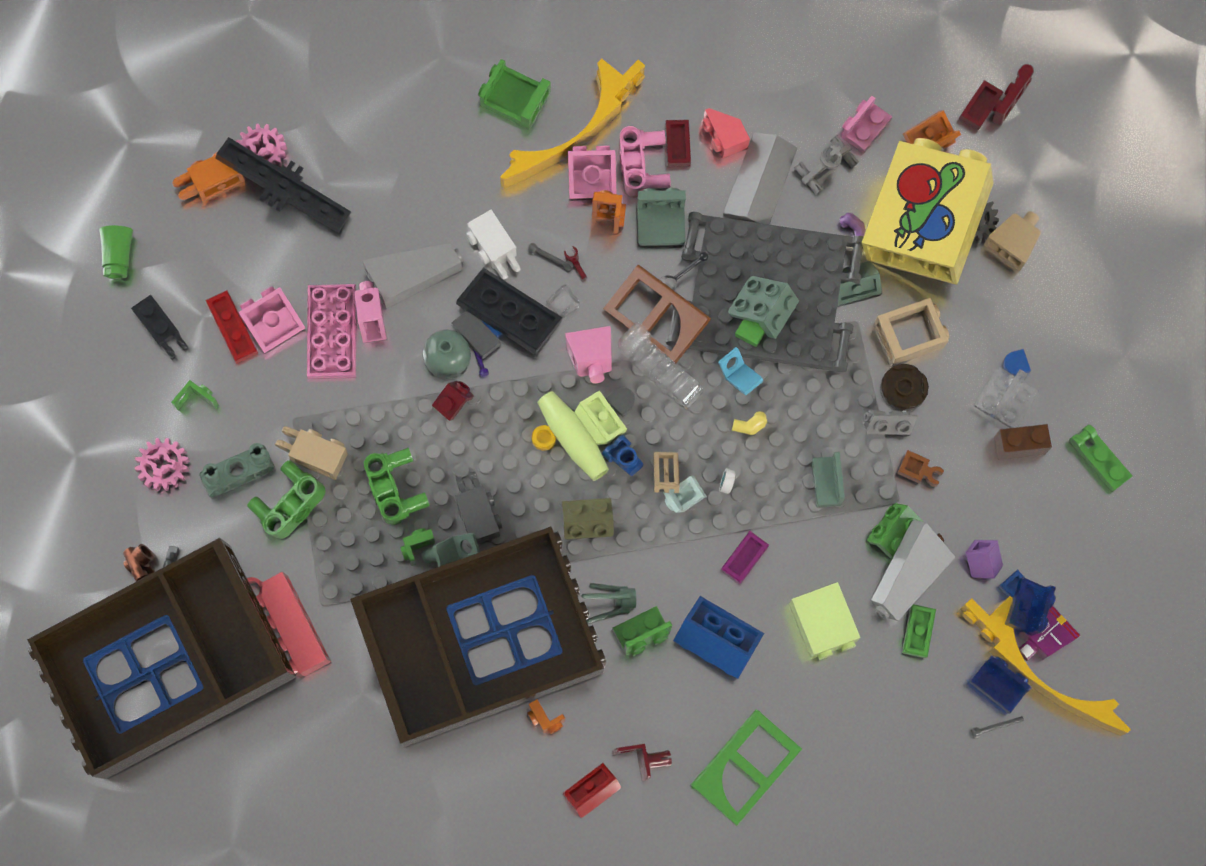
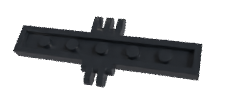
M230 137L227 138L216 153L215 159L265 188L259 200L264 202L268 196L271 197L267 204L270 207L276 201L279 202L275 209L278 212H281L288 202L339 233L351 214L350 210L302 182L303 177L300 174L304 168L299 165L295 172L292 171L296 164L292 160L287 167L282 165L279 168Z

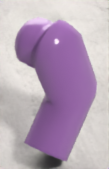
M846 213L840 217L839 221L842 227L848 228L850 226L854 230L855 236L864 237L866 229L862 220L853 213Z

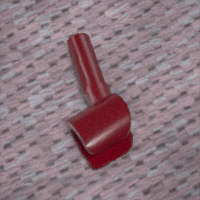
M572 246L574 256H568L566 251H564L565 261H571L581 279L584 280L587 276L578 261V250Z

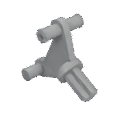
M838 135L830 140L833 145L824 149L820 156V163L811 172L802 161L794 167L803 178L801 181L804 185L808 184L815 195L824 189L815 177L826 168L834 169L838 167L842 157H844L851 168L859 163L850 152L852 148L849 145L845 146Z

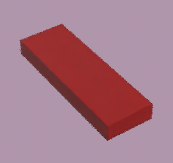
M228 290L207 299V305L236 364L258 354Z

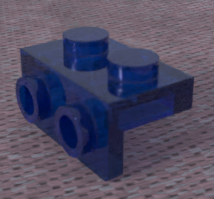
M1024 577L1020 578L1005 625L1030 636L1042 633L1048 625L1047 615L1049 609L1053 606L1056 599L1054 595L1056 587L1052 585L1045 587Z
M990 656L969 683L1010 714L1032 687L1028 684L1029 681L1026 677L1008 669V664L1003 659Z

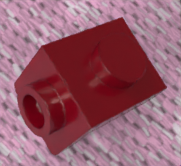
M461 381L450 382L445 386L432 406L446 419L451 421L456 417L464 404L473 399L474 395L465 383Z

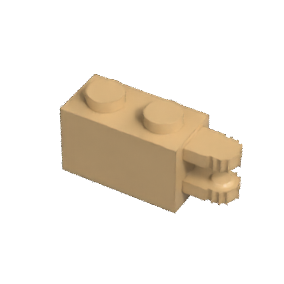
M284 426L281 432L296 440L293 445L283 440H277L275 445L289 452L288 456L293 463L336 480L348 455L344 444L335 439L330 441L323 439L320 433L311 429L308 432L300 429L299 432Z

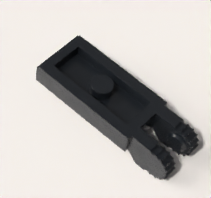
M151 294L131 308L159 347L162 346L171 359L176 356L174 350L167 344L171 339L175 338L176 343L183 350L188 348L185 341L179 335L180 333Z

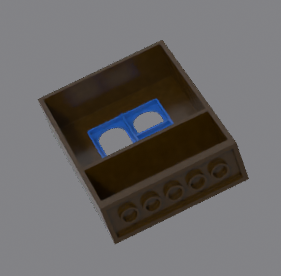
M551 526L350 599L399 742L403 747L603 674L607 663L602 649L597 650L595 643L598 640L593 625L588 626L586 620L589 619L585 602H579L580 589L576 578H570L569 573H571L572 569L567 555L562 556L560 551L563 550L561 537L558 531L553 532ZM520 587L529 588L534 591L538 598V605L533 614L506 625L499 623L491 601L494 596ZM480 603L490 628L487 632L464 639L457 626L454 612L469 605ZM531 626H543L552 636L550 649L541 656L526 659L517 637L518 631ZM500 637H506L515 658V664L484 677H477L472 668L468 650Z
M221 538L206 544L27 639L30 645L28 652L41 668L38 670L40 678L45 684L48 683L52 691L49 693L50 699L56 707L59 706L62 713L60 720L66 729H70L73 736L71 743L84 759L82 761L83 769L87 775L101 779L112 777L296 678L232 547ZM167 624L178 643V651L147 668H142L131 647L132 641ZM120 649L131 669V675L119 683L113 685L105 684L97 676V664L105 655ZM180 661H186L197 685L194 689L172 699L162 682L160 673ZM144 680H150L160 700V706L130 722L119 719L114 710V703L118 695Z

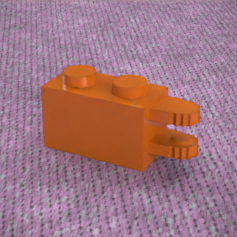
M215 153L204 161L194 162L191 167L186 168L188 172L173 179L172 184L178 188L193 182V185L179 192V198L186 200L199 194L203 201L245 182L242 174L215 159Z

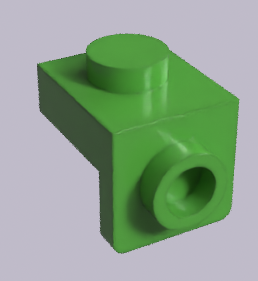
M417 529L411 533V536L403 538L404 546L400 547L404 561L410 560L411 566L416 565L412 551L435 544L431 529Z

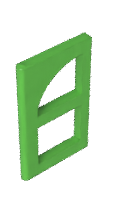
M756 709L692 782L691 786L737 826L799 754L802 748ZM758 726L789 752L768 778L737 752ZM729 760L760 786L739 812L730 805L723 789V771Z

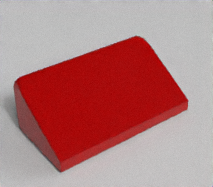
M602 763L563 792V795L577 814L583 818L620 790L621 786L616 777Z

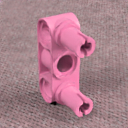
M627 126L621 130L619 140L620 168L623 176L624 190L628 196L637 198L638 191L647 188H671L670 173L658 175L645 173L643 149H645V146L665 145L664 130L644 132L633 126ZM632 138L635 142L627 143L625 139ZM631 181H637L640 183V185L635 187L630 185L629 183Z

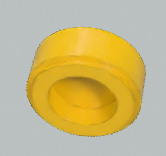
M540 425L532 432V443L538 450L546 451L555 445L556 437L549 426Z

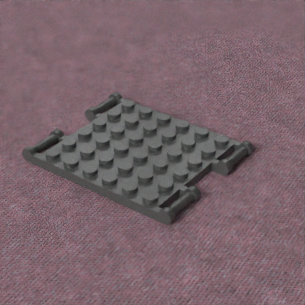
M690 212L688 216L690 224L686 246L682 250L681 257L685 260L695 261L699 258L700 253L706 252L708 260L699 263L693 300L689 302L708 315L711 320L688 349L727 355L737 347L743 358L846 372L848 368L846 358L850 334L853 333L854 326L847 322L835 323L841 281H850L855 283V285L860 284L861 275L859 271L863 251V236L851 237ZM699 225H704L706 227L700 252L694 249ZM846 246L853 247L850 272L842 273ZM751 276L788 283L799 300L777 338H770L765 333L757 347L735 336L737 329L744 319L732 317L728 312ZM675 307L670 334L666 338V344L672 347L677 343L681 327L680 317ZM833 333L840 334L837 359L831 361L829 357Z

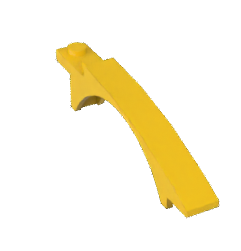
M601 58L597 63L601 97L597 110L588 125L577 136L554 148L540 151L513 150L509 154V157L512 158L509 162L511 166L500 176L501 186L505 189L530 178L568 156V151H573V147L582 146L596 136L621 113V104L628 97L629 90L634 85L638 86L645 78V65L640 60H637L622 75Z
M1011 596L1002 602L990 615L972 598L960 609L963 612V617L970 624H975L981 630V635L988 642L995 644L989 652L1024 683L1059 707L1102 729L1120 736L1127 734L1131 730L1113 712L1119 705L1115 699L1086 701L1071 698L1053 690L1032 672L1024 661L1016 642L1013 626L1015 600Z

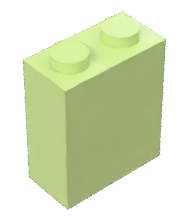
M838 582L791 599L789 605L811 659L818 656L819 660L832 656L833 650L841 648L842 651H846L856 646L855 642L861 637Z

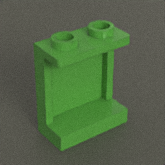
M500 59L498 65L494 64L492 66L487 84L483 83L479 89L480 106L530 129L551 92V82L544 78L540 82L508 68L505 60Z

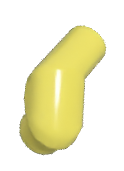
M758 411L747 422L734 419L732 431L754 435L765 427L767 416L764 412Z

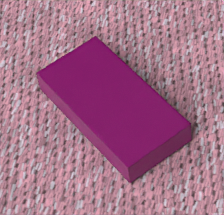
M749 531L720 571L740 585L767 550L769 544Z

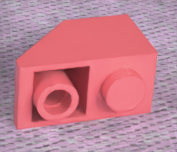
M710 108L705 110L702 125L707 133L710 132L713 138V148L716 152H720L722 158L748 149L750 138L740 119Z

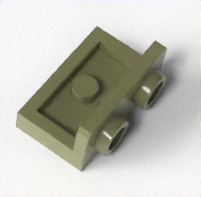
M611 498L562 501L565 539L611 537L614 535Z

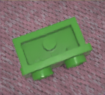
M895 503L886 510L885 516L872 529L867 541L870 544L877 545L892 560L913 520L924 521L908 505Z

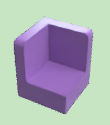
M974 540L966 551L970 573L973 578L995 579L1003 567L998 540Z

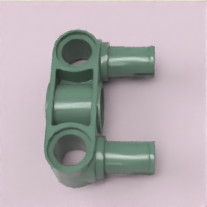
M254 443L250 446L249 450L217 464H206L203 467V471L199 473V476L209 497H216L270 473L275 469V466L266 447L260 443ZM233 468H243V472L240 475L231 474Z

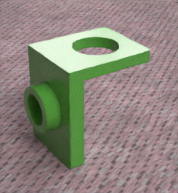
M191 380L187 382L171 401L174 408L179 411L190 396L195 393L215 409L219 406L216 399L211 396L213 392L203 384L198 386Z

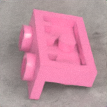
M873 96L868 101L863 100L856 109L858 113L853 118L850 116L842 126L844 129L842 138L863 154L892 119L891 115L874 104L876 98Z

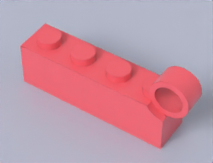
M280 572L264 582L254 577L247 578L250 585L258 583L260 587V592L256 597L262 607L266 606L270 614L267 616V619L273 629L277 628L281 636L278 638V641L284 651L288 650L292 658L289 660L293 671L307 676L331 663L332 661L289 576L284 572Z

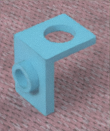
M737 347L718 361L725 380L744 395L750 393L763 382V378L744 363ZM736 357L735 364L727 368L728 361Z

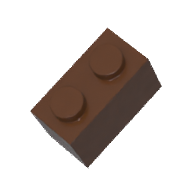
M1048 424L1000 429L994 436L998 460L1045 455L1052 448Z

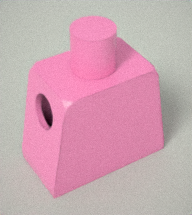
M371 281L361 282L359 284L360 290H356L354 294L362 341L366 343L386 340L379 289L374 288Z
M606 326L565 333L567 352L578 376L589 375L592 383L602 382L605 379L604 373L612 370L611 327Z

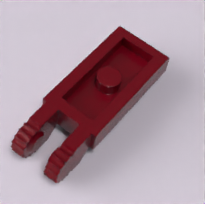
M1031 64L1021 66L1017 72L1015 83L1011 82L1008 85L1003 101L999 99L995 104L992 112L995 113L993 122L997 125H1002L1031 82V77L1034 73V68Z

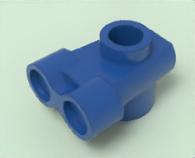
M621 435L612 445L603 450L602 455L609 462H615L626 473L633 476L644 464L637 456L636 451L630 447L631 442L624 435Z

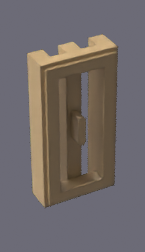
M654 452V492L659 493V489H664V493H669V489H674V493H679L678 453ZM659 458H663L664 482H660ZM668 458L673 459L674 482H669Z

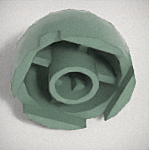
M444 329L429 336L424 344L423 358L426 368L436 377L450 379L461 375V372L467 369L470 364L471 352L469 344L463 335L454 330Z

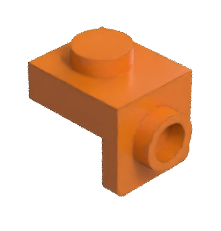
M538 699L529 703L530 711L527 712V715L534 726L536 724L539 725L543 734L547 731L553 734L564 727L562 723L565 722L566 718L563 714L549 721Z

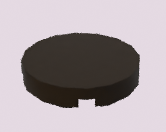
M904 363L891 367L884 374L880 384L883 400L888 406L898 411H911L922 405L929 389L927 377L924 373H921L914 365Z

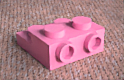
M575 146L573 151H568L569 199L593 198L594 191L599 192L601 190L611 191L613 194H616L615 150H610V146H596V151H587V146Z
M273 286L267 288L260 293L262 298L255 302L252 298L240 305L242 310L238 312L263 353L268 352L305 329V326L280 287L274 289Z

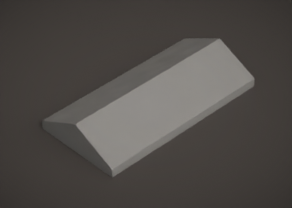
M754 132L723 215L736 220L770 224L798 147L778 135Z

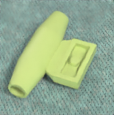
M600 390L581 401L575 412L553 391L542 396L537 403L550 430L570 458L593 481L604 476L609 471V468L597 445L610 443L626 433L627 428Z

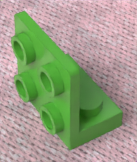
M655 606L613 627L612 630L624 654L628 655L631 653L635 656L645 651V647L648 644L654 642L657 645L667 640L672 624L670 621L665 623L658 607Z

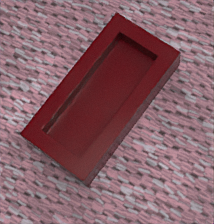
M984 80L959 119L979 131L1004 92Z
M666 120L667 167L691 166L689 120Z

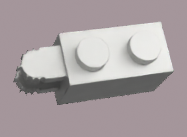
M492 210L467 223L468 232L466 236L472 245H477L480 250L478 254L485 265L488 263L492 270L495 268L501 279L508 278L507 271L501 265L508 261L510 267L515 272L521 270L514 258L517 256L516 246Z

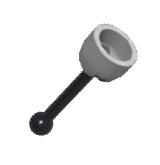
M706 252L700 253L698 259L674 277L665 275L659 280L675 290L677 280L701 261H707L708 254Z

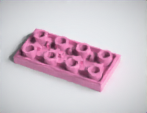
M356 284L308 285V379L356 378V303L354 294Z

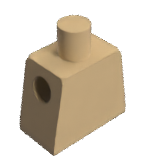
M1028 211L1023 218L1018 214H1012L989 235L984 246L1021 271L1041 234V231L1035 227L1039 221L1038 215L1032 211Z

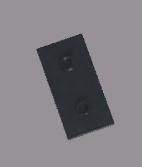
M484 267L456 301L458 306L535 355L562 321L561 316Z

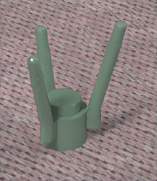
M590 583L589 586L591 588L615 591V593L581 595L583 599H615V606H620L619 609L586 620L587 623L622 613H630V608H636L635 588H628V586Z

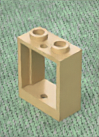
M931 298L877 316L874 325L891 366L943 349L948 343V329L945 325L942 326L939 319V308L936 304H933ZM925 310L937 339L902 350L890 321Z

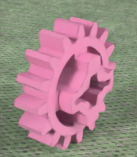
M256 124V129L252 130L248 126L247 134L240 133L242 140H236V142L272 164L282 166L280 158H286L284 150L287 149L283 135H278L277 128L270 131L269 124H266L264 129L259 124ZM270 139H272L276 143V147L274 146V144L270 143Z
M156 438V444L154 445L149 441L146 442L148 448L146 450L139 449L142 457H135L136 462L140 464L135 467L136 472L141 473L138 476L140 481H145V486L148 488L153 485L155 491H159L161 486L166 491H169V485L171 484L177 488L178 483L176 481L178 479L185 481L182 473L189 472V468L184 465L190 462L189 458L184 456L187 453L185 449H179L180 445L177 441L171 445L169 438H166L164 443H161L160 439ZM171 452L176 454L178 462L171 459ZM164 461L167 463L162 465L161 468L157 466L158 464H163ZM147 467L153 470V477L148 474Z

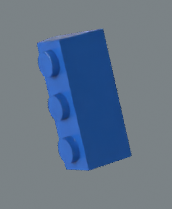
M700 596L686 616L673 641L682 648L700 656L704 661L722 669L726 674L738 679L765 633Z

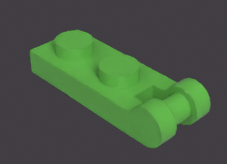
M1090 424L1082 429V433L1079 435L1075 434L1069 439L1072 446L1111 492H1114L1132 477V474L1103 442L1095 428ZM1087 440H1089L1092 444V446L1089 449L1085 445V442Z

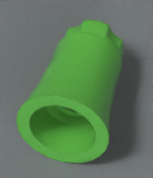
M118 225L100 227L103 276L110 279L126 278L127 269L129 268L133 229Z

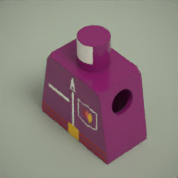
M1047 600L1036 610L1020 631L1019 636L1025 643L1019 647V651L1026 661L1035 653L1040 659L1044 660L1081 635Z

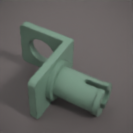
M468 533L452 536L433 545V548L424 549L422 558L426 564L437 562L438 567L476 554L480 550L475 534ZM463 540L471 543V553H467L463 549Z

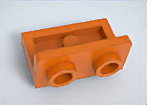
M944 110L938 111L902 133L907 143L914 144L915 139L925 138L938 143L943 148L953 145L956 142L955 139L961 135L959 130H953Z
M607 190L594 191L592 218L614 221L613 233L618 234L619 227H624L626 204H622V195L613 194Z

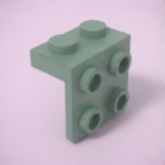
M647 188L638 191L637 219L638 243L640 245H683L685 243L684 207L686 190L669 188L666 191H656V189Z
M751 276L728 312L732 317L759 323L768 337L776 339L799 300L788 283Z

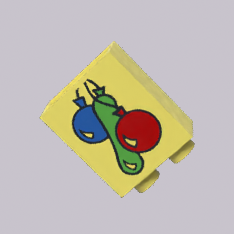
M925 138L915 139L914 144L899 141L862 240L867 261L957 285L994 184L991 163H987V158L974 150H961L959 156L942 152V148L938 143Z

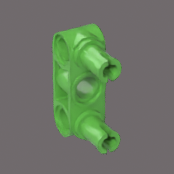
M409 448L389 455L387 453H373L368 455L364 461V468L369 479L368 483L376 505L379 507L383 520L388 525H397L403 519H406L409 513L430 506L425 492L405 500L403 498L399 499L400 495L390 472L393 471V468L413 462ZM378 462L382 464V468L379 471L374 472L370 470V466L373 463ZM390 507L399 509L397 515L393 517L387 516L386 511Z
M287 460L280 470L294 483V486L281 497L277 505L270 509L257 496L252 498L247 504V507L260 519L265 532L278 539L288 537L323 499L326 491L323 483L319 482L312 474L304 473L291 460ZM314 484L315 487L313 492L311 494H308L307 490L309 486ZM281 521V527L274 531L275 524Z

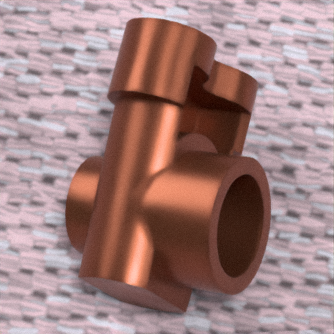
M140 544L136 548L129 547L123 552L126 559L123 564L131 572L135 581L155 572L148 564L154 559V556L147 546Z

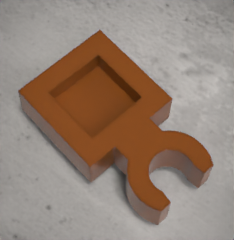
M907 450L897 474L917 483H920L922 478H925L929 485L937 487L939 481L933 479L932 474L942 475L944 470L938 466L929 467V459Z

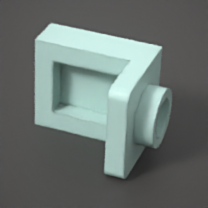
M694 476L688 477L679 484V493H674V489H669V493L663 492L666 497V505L671 511L676 513L685 512L707 497Z

